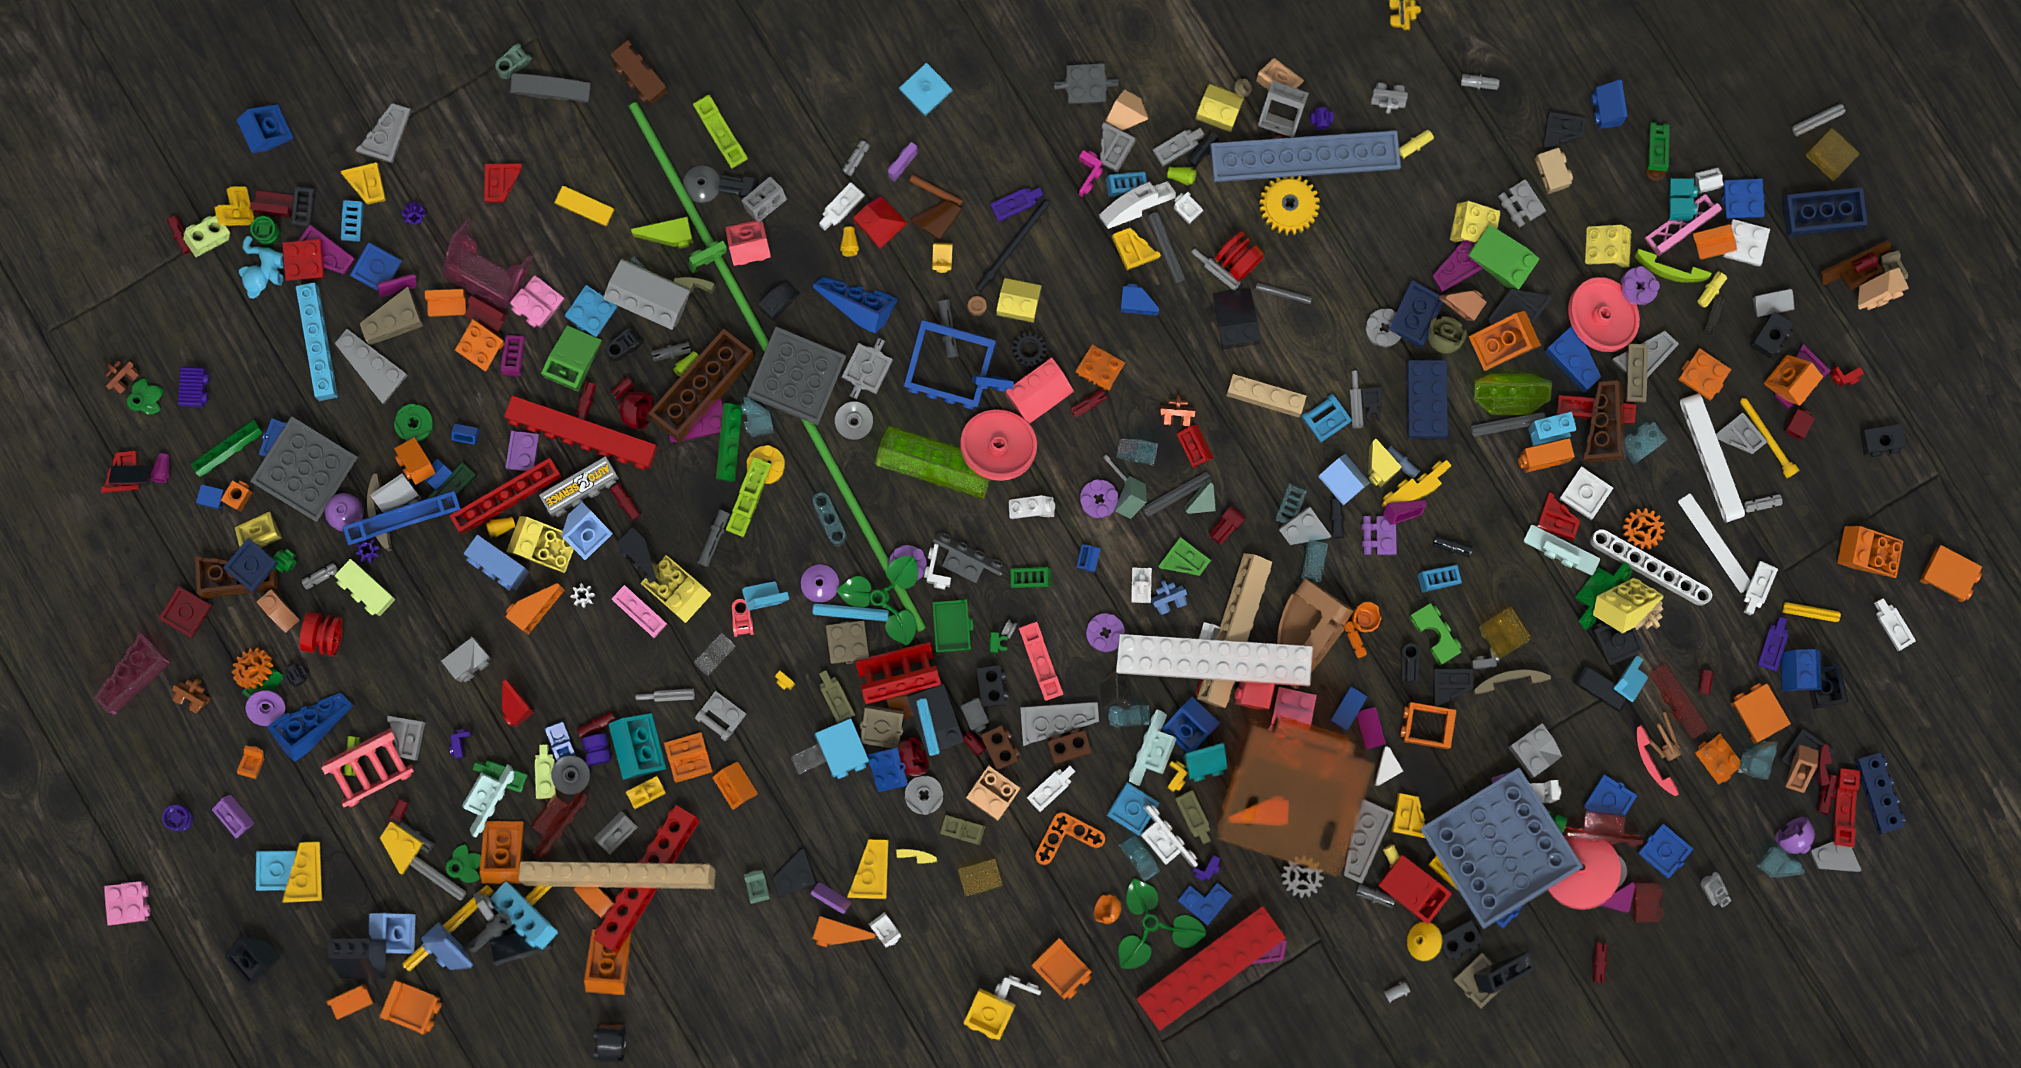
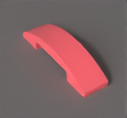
M1035 622L1019 628L1045 701L1063 695L1038 623Z
M1643 725L1638 726V748L1647 770L1662 788L1674 796L1679 795L1680 792L1671 776L1665 779L1661 776L1645 747L1651 743V740Z

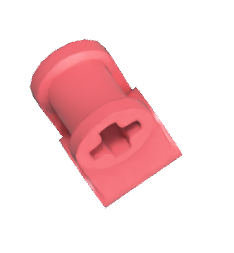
M743 599L735 600L732 604L734 637L747 633L754 635L751 611H748L746 606L745 612L737 613L736 606L739 603L746 605V602Z

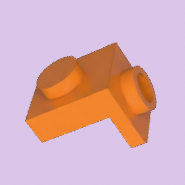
M245 746L244 755L237 769V774L256 779L264 762L263 750L256 746Z

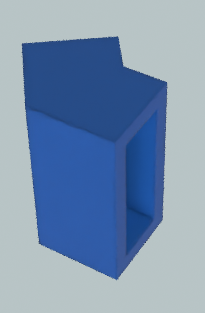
M454 424L452 440L475 445L476 441H478L480 430L475 427Z
M438 459L432 464L436 474L425 479L435 490L452 474Z
M1082 544L1076 568L1095 573L1101 548Z

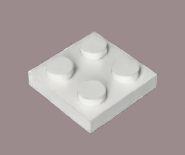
M1733 219L1731 226L1735 236L1737 251L1723 254V257L1761 266L1770 229Z
M1580 467L1559 499L1592 520L1613 487L1583 467Z

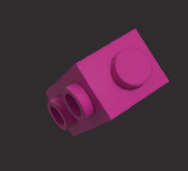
M1084 150L1079 156V161L1093 169V171L1079 191V196L1081 197L1085 193L1089 194L1093 187L1092 181L1094 178L1098 179L1104 170L1101 168L1103 162L1097 159L1098 156L1091 151L1087 153Z

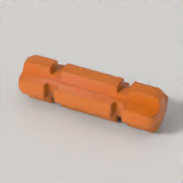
M1353 621L1345 623V631L1348 632L1347 636L1353 649L1355 648L1356 650L1354 652L1357 658L1366 656L1367 652L1365 647H1362V640L1358 631H1355Z

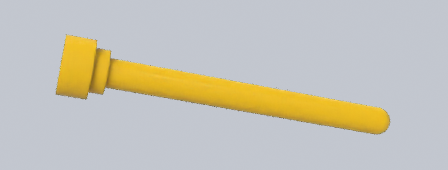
M1742 398L1740 400L1741 405L1782 464L1784 476L1789 478L1800 471L1796 464L1788 461L1746 398Z

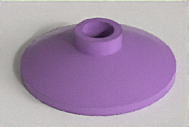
M822 564L811 566L804 572L801 578V589L804 595L809 600L817 603L831 600L836 595L837 588L839 587V579L836 572L829 566ZM819 579L823 580V585L817 586L816 581Z
M258 691L247 700L246 713L255 724L268 726L284 715L285 703L281 696L273 691ZM266 703L269 704V706L264 707L262 704Z

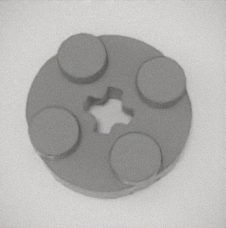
M1380 309L1370 315L1366 323L1365 332L1369 341L1374 345L1387 348L1395 345L1401 337L1391 331L1388 333L1380 331L1381 324L1390 325L1395 314L1392 309Z
M930 776L912 779L905 789L906 803L917 814L928 815L935 812L943 802V790L940 783ZM927 790L929 792V799L920 800L921 795L919 792Z

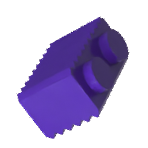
M181 367L178 405L181 407L205 408V403H208L209 394L206 392V384L210 382V374L207 373L205 368Z

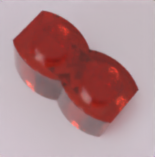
M1634 883V923H1660V919L1663 918V908L1659 906V899L1663 897L1662 887H1659V883Z

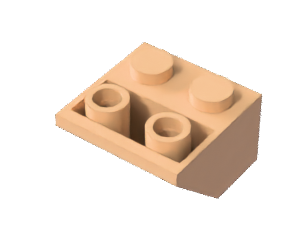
M1900 268L1890 270L1859 287V310L1863 308L1871 310L1875 307H1881L1889 303V300H1894L1904 295L1903 291L1909 289Z
M988 766L966 799L999 821L1020 790V787Z

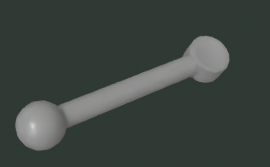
M1105 454L1103 456L1105 461L1110 464V466L1125 481L1124 483H1126L1127 478L1116 467V465L1111 461V459Z

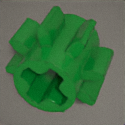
M288 549L285 552L279 550L273 557L278 562L275 568L281 573L284 570L290 572L296 565L297 561L294 560L296 555Z

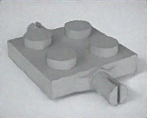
M878 338L874 348L858 343L842 375V379L854 385L850 397L853 398L854 396V399H857L861 389L877 394L893 362V359L883 355L880 351L885 343L884 340Z

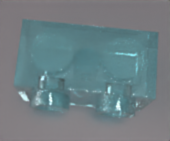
M1646 422L1638 428L1639 433L1635 436L1631 433L1625 438L1626 455L1634 465L1668 440L1655 422H1652L1650 425Z

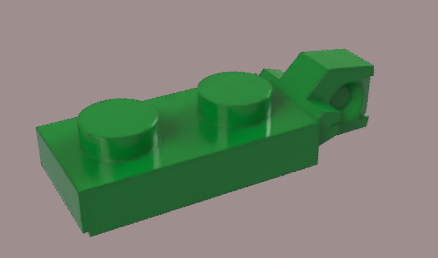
M489 760L486 763L477 761L474 764L473 770L499 780L506 766ZM513 768L514 778L505 788L521 793L528 773Z

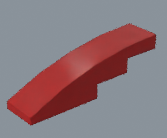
M1559 395L1557 415L1572 412L1574 418L1592 420L1596 398ZM1623 404L1624 424L1635 425L1636 404Z

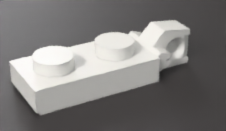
M849 183L825 208L823 213L825 217L819 223L824 230L831 224L836 226L865 195L852 183Z
M1762 561L1758 563L1745 594L1744 602H1747L1744 613L1751 615L1756 607L1760 608L1764 604L1778 568Z
M1884 598L1874 603L1879 611L1876 613L1878 620L1897 651L1915 642V638L1896 608L1892 605L1888 606Z
M1069 766L1064 772L1060 769L1057 772L1055 771L1027 797L1028 800L1041 812L1069 786L1071 781L1068 778L1075 773V770Z

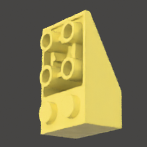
M520 516L506 552L565 573L574 549L562 537L563 531L531 518Z
M665 555L656 565L661 585L659 586L655 581L651 583L647 578L640 584L686 623L711 594Z
M1632 578L1598 595L1593 616L1624 633L1634 628L1663 599L1664 595L1645 585L1640 580Z

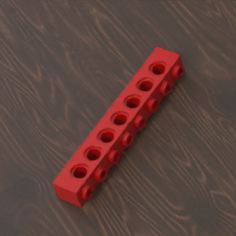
M676 805L674 809L669 811L667 821L658 829L657 837L648 845L647 853L638 863L652 864L655 858H659L658 864H673L700 820ZM680 825L679 830L673 832L674 826ZM669 841L668 848L662 849L663 844ZM625 887L617 895L612 909H609L605 914V920L602 925L598 926L595 930L593 939L618 954L658 888ZM638 891V896L635 899H631L633 892ZM624 908H628L627 914L621 916V911ZM617 924V930L611 933V927Z

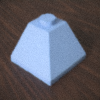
M583 502L568 514L562 532V537L584 560L612 535L611 531Z
M369 914V934L372 939H386V953L413 954L415 914Z

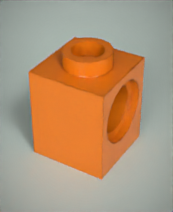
M232 480L221 501L242 512L253 492L248 490L249 485L239 480L236 483ZM241 490V497L234 499V493Z

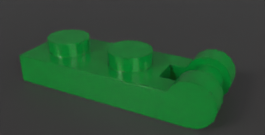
M1650 122L1648 130V169L1667 171L1669 167V124L1656 125L1655 122Z

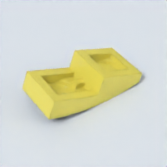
M907 849L897 850V858L917 856L918 864L937 862L935 856L925 852Z

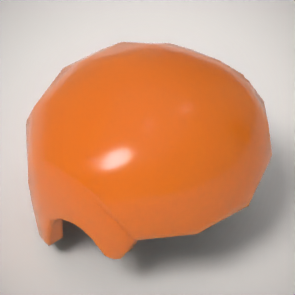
M1372 602L1361 603L1352 614L1355 628L1363 633L1372 632L1378 628L1382 618L1379 613V607Z
M1110 894L1108 896H1100L1094 908L1095 920L1105 924L1115 922L1121 913V902L1116 896Z

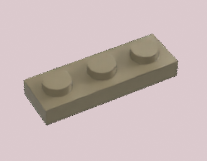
M1628 344L1626 402H1646L1648 345Z

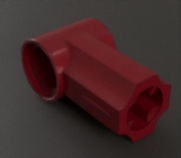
M1231 506L1221 517V521L1209 533V536L1215 542L1222 545L1230 534L1239 528L1246 517Z

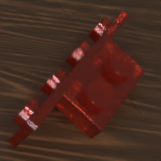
M1663 665L1652 672L1650 677L1662 693L1663 701L1667 705L1669 704L1673 710V716L1677 721L1681 722L1690 738L1694 739L1708 730V727L1667 665Z
M579 792L570 805H567L553 795L530 825L544 836V839L534 850V854L540 859L543 855L546 856L549 853L553 842L562 836L563 829L574 820L575 813L586 804L588 796L584 792Z
M1586 811L1583 829L1567 827L1564 829V834L1569 839L1579 840L1582 837L1592 842H1599V840H1607L1606 842L1610 844L1625 842L1629 846H1638V844H1643L1644 841L1641 836L1623 834L1625 815Z

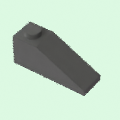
M979 698L961 706V712L971 732L975 730L978 733L987 728L986 725L989 722Z

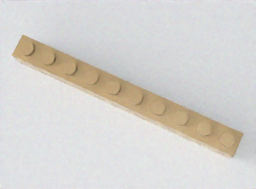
M520 862L519 882L525 886L714 889L715 869L707 864Z

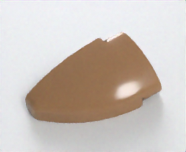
M1305 578L1296 592L1290 596L1279 624L1277 644L1312 646V673L1345 629L1342 625H1345L1354 610ZM1290 685L1295 689L1300 687L1299 685Z

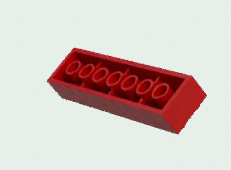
M1262 906L1140 995L1137 1000L1160 1031L1274 948L1286 937Z

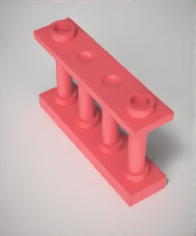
M392 727L322 763L324 773L330 772L335 776L346 798L342 799L343 807L348 805L352 807L358 804L360 799L399 779L405 780L414 772L412 764L405 767L393 745L395 733ZM380 746L386 747L398 769L397 772L389 776L375 753L376 748ZM364 754L369 757L381 780L373 784L369 783L358 763V757ZM347 763L351 765L364 788L354 794L340 771L341 766Z

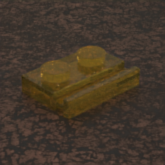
M995 859L958 869L966 897L1003 886Z

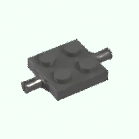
M1104 64L1068 65L1066 80L1054 82L1055 90L1066 89L1068 104L1106 103L1107 87H1119L1118 79L1107 80Z

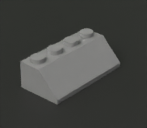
M621 259L608 283L603 299L673 330L680 322L691 290Z

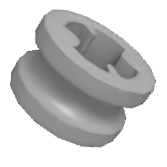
M1009 619L1001 635H1007L1010 639L1017 623L1013 624Z

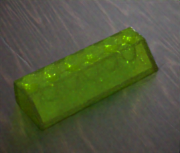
M888 426L875 461V465L884 469H890L982 499L985 498L991 479L984 478L969 468L962 457L960 448Z

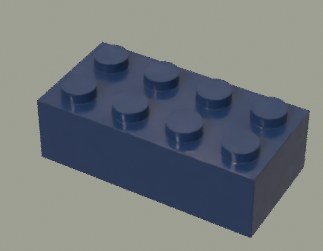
M1863 187L1790 194L1782 200L1787 237L1862 230L1868 225Z
M1409 360L1407 362V440H1445L1447 438V361Z

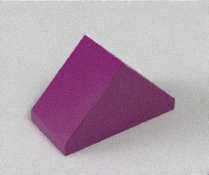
M1632 882L1617 890L1610 899L1599 906L1628 913L1635 884Z

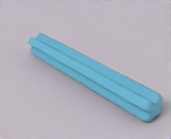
M826 604L813 605V614L820 616L888 621L889 617L888 610Z

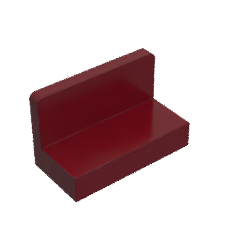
M256 191L255 202H251L250 210L255 214L291 218L294 196Z
M470 296L467 302L470 305L465 316L471 320L474 319L492 332L499 333L508 314L477 296Z

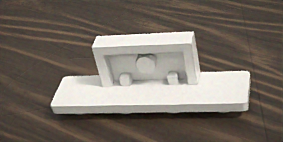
M1145 805L1143 809L1154 821L1150 827L1140 834L1164 864L1169 863L1181 853L1192 867H1196L1198 865L1195 862L1196 856L1190 850L1186 851L1183 847L1185 843L1178 835L1174 836L1171 833L1172 827L1165 820L1162 822L1158 817L1160 815L1158 810L1153 805L1151 807Z

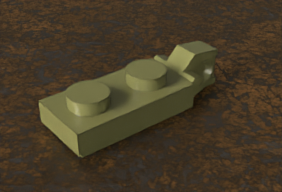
M826 670L819 673L824 682L820 684L821 691L837 723L839 724L855 716L836 678L830 679Z
M1193 790L1175 798L1194 838L1199 836L1203 845L1209 843L1210 839L1207 834L1210 831L1209 823Z

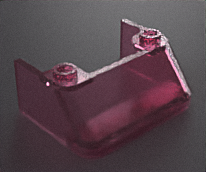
M466 220L451 237L442 274L451 283L504 310L510 305V302L523 284L533 256L529 255L521 265H511L508 271L476 254L478 248L476 242L466 235L470 221Z

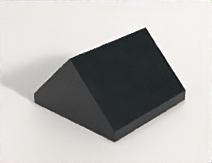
M1836 664L1821 668V690H1809L1813 708L1819 709L1849 702L1841 665Z

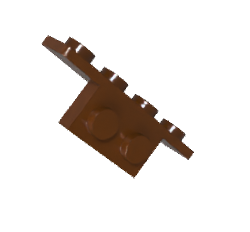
M1888 240L1879 243L1866 251H1862L1849 259L1826 268L1821 272V283L1827 285L1841 278L1851 291L1884 274V270L1879 263L1875 268L1870 267L1857 274L1852 262L1867 257L1869 253H1874L1877 259L1880 260L1883 255L1891 252V243Z

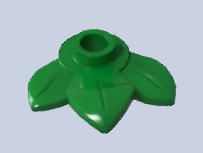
M146 378L140 379L132 386V394L127 398V406L132 411L155 414L161 410L156 402L161 398L163 389L158 386H148ZM139 399L140 403L135 404L133 400Z
M467 845L457 847L453 852L452 859L446 865L447 874L453 878L459 877L466 883L480 880L476 869L480 867L481 855L469 853ZM459 865V870L454 872L453 866Z

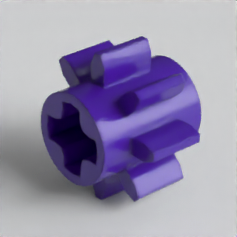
M1326 107L1314 109V114L1310 116L1311 125H1316V129L1330 128V123L1334 121L1333 112H1328Z
M415 201L405 203V209H401L405 223L409 222L412 225L419 222L422 223V217H426L422 203L418 204Z
M363 540V544L356 545L359 547V551L355 554L357 556L362 555V562L368 559L369 562L373 563L372 558H379L377 550L380 547H374V540H371L370 543L367 540ZM365 548L372 550L371 553H366L364 551Z

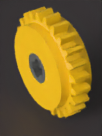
M1301 176L1297 180L1294 177H1290V179L1283 177V180L1276 178V183L1270 181V187L1265 186L1264 188L1267 193L1261 194V197L1264 199L1259 201V204L1264 205L1259 210L1264 212L1262 219H1268L1266 225L1271 223V229L1278 228L1279 234L1282 230H1285V235H1288L1289 231H1292V234L1295 235L1296 230L1302 233L1303 227L1308 229L1310 227L1308 222L1314 223L1313 217L1318 216L1315 210L1320 208L1319 205L1315 204L1319 202V198L1314 197L1317 195V191H1311L1313 185L1307 186L1308 180L1301 182ZM1292 202V208H1290V206L1289 208H1287L1286 203Z

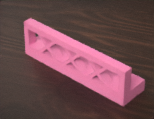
M1705 194L1694 202L1697 203V215H1694V220L1691 223L1668 221L1645 237V240L1659 257L1722 210L1718 203L1714 205ZM1702 201H1705L1710 208L1706 212H1698V205ZM1671 224L1679 225V230L1675 234H1669L1668 226ZM1655 235L1664 236V241L1659 246H1656L1651 239Z

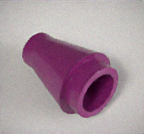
M158 454L150 474L152 481L166 483L167 479L170 478L169 455Z

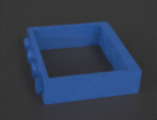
M922 320L904 387H907V391L918 394L919 391L924 392L926 397L937 399V396L945 398L944 402L963 403V407L968 409L978 407L983 393L981 388L976 389L973 400L912 382L926 330L987 346L988 349L980 376H987L997 340Z

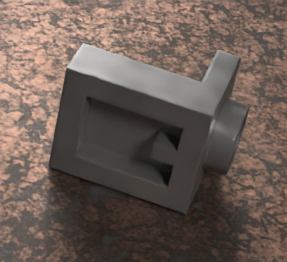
M1490 647L1488 649L1489 659L1486 656L1475 657V660L1470 662L1471 669L1496 667V663H1499L1498 651H1495L1494 647Z

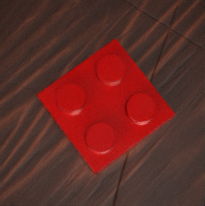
M322 240L283 243L286 281L325 278Z

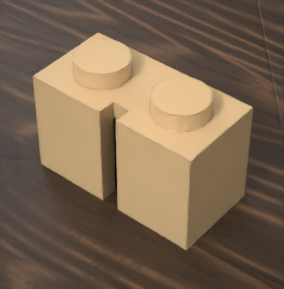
M1559 148L1537 155L1535 161L1540 175L1544 174L1545 176L1542 180L1547 194L1568 188L1571 185L1573 176L1571 171L1567 170L1565 154L1560 152Z

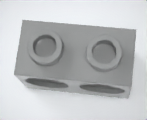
M769 177L741 201L747 213L759 223L786 201L787 198L782 187Z

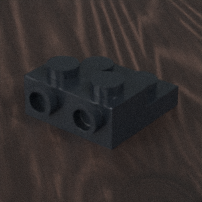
M1603 622L1596 625V629L1592 631L1608 666L1645 651L1635 627L1621 633Z

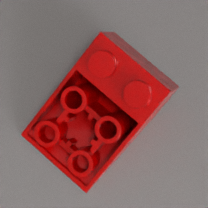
M1403 855L1399 857L1378 885L1417 918L1427 924L1431 922L1452 894Z

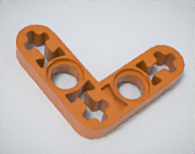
M1058 813L1054 817L1036 852V860L1042 865L1049 864L1065 834L1093 848L1102 847L1105 843V836L1101 831L1066 813ZM1064 816L1066 817L1067 825H1062L1060 830L1064 832L1061 835L1058 831L1052 830V827L1057 828L1059 824L1056 821L1057 818L1061 819ZM1082 825L1085 833L1082 836L1075 835V826ZM1088 829L1092 830L1090 834L1093 836L1099 834L1102 842L1094 845L1093 839L1088 837V841L1083 838H1085ZM1049 834H1057L1059 841L1056 844H1050L1047 839ZM1045 843L1047 846L1055 848L1053 852L1049 850L1048 856L1050 859H1045L1043 862L1040 860L1041 856H1039V853L1045 852L1046 847H1043Z

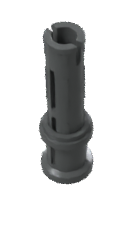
M498 913L495 916V920L489 921L486 929L468 943V948L474 945L470 951L478 952L493 937L500 936L503 930L511 926L510 917L505 913Z

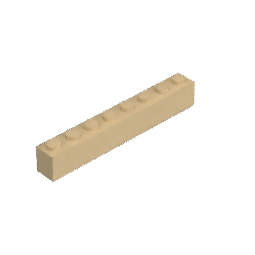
M1243 554L1216 640L1247 642L1250 631L1253 628L1256 612L1259 609L1261 596L1265 590L1267 578L1271 572V561L1255 554ZM1203 679L1197 699L1213 706L1226 708L1235 681Z

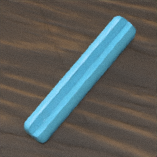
M926 698L919 699L916 703L928 752L931 756L937 755L940 751Z

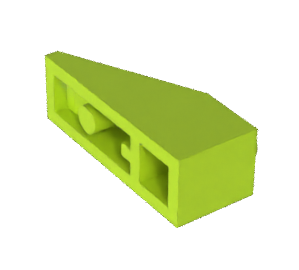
M687 217L631 229L633 236L636 238L673 247L686 248L690 246L689 244L693 243Z

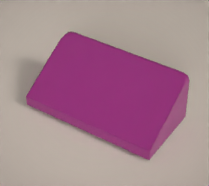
M411 273L377 283L379 296L384 297L399 293L406 287L409 289L416 288L415 274Z
M1376 707L1359 711L1356 716L1365 749L1385 745Z

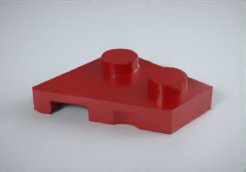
M485 164V203H505L522 170V164Z
M137 452L116 453L112 466H138ZM110 468L105 485L101 488L102 493L140 490V485H110Z
M1549 492L1537 527L1574 540L1580 520L1571 514L1564 504L1561 505L1554 498L1555 495Z

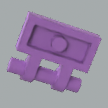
M1363 516L1361 530H1363L1364 541H1362L1364 555H1371V548H1377V555H1396V524L1390 525L1384 516H1377L1376 524H1371V516ZM1371 531H1376V541H1371Z

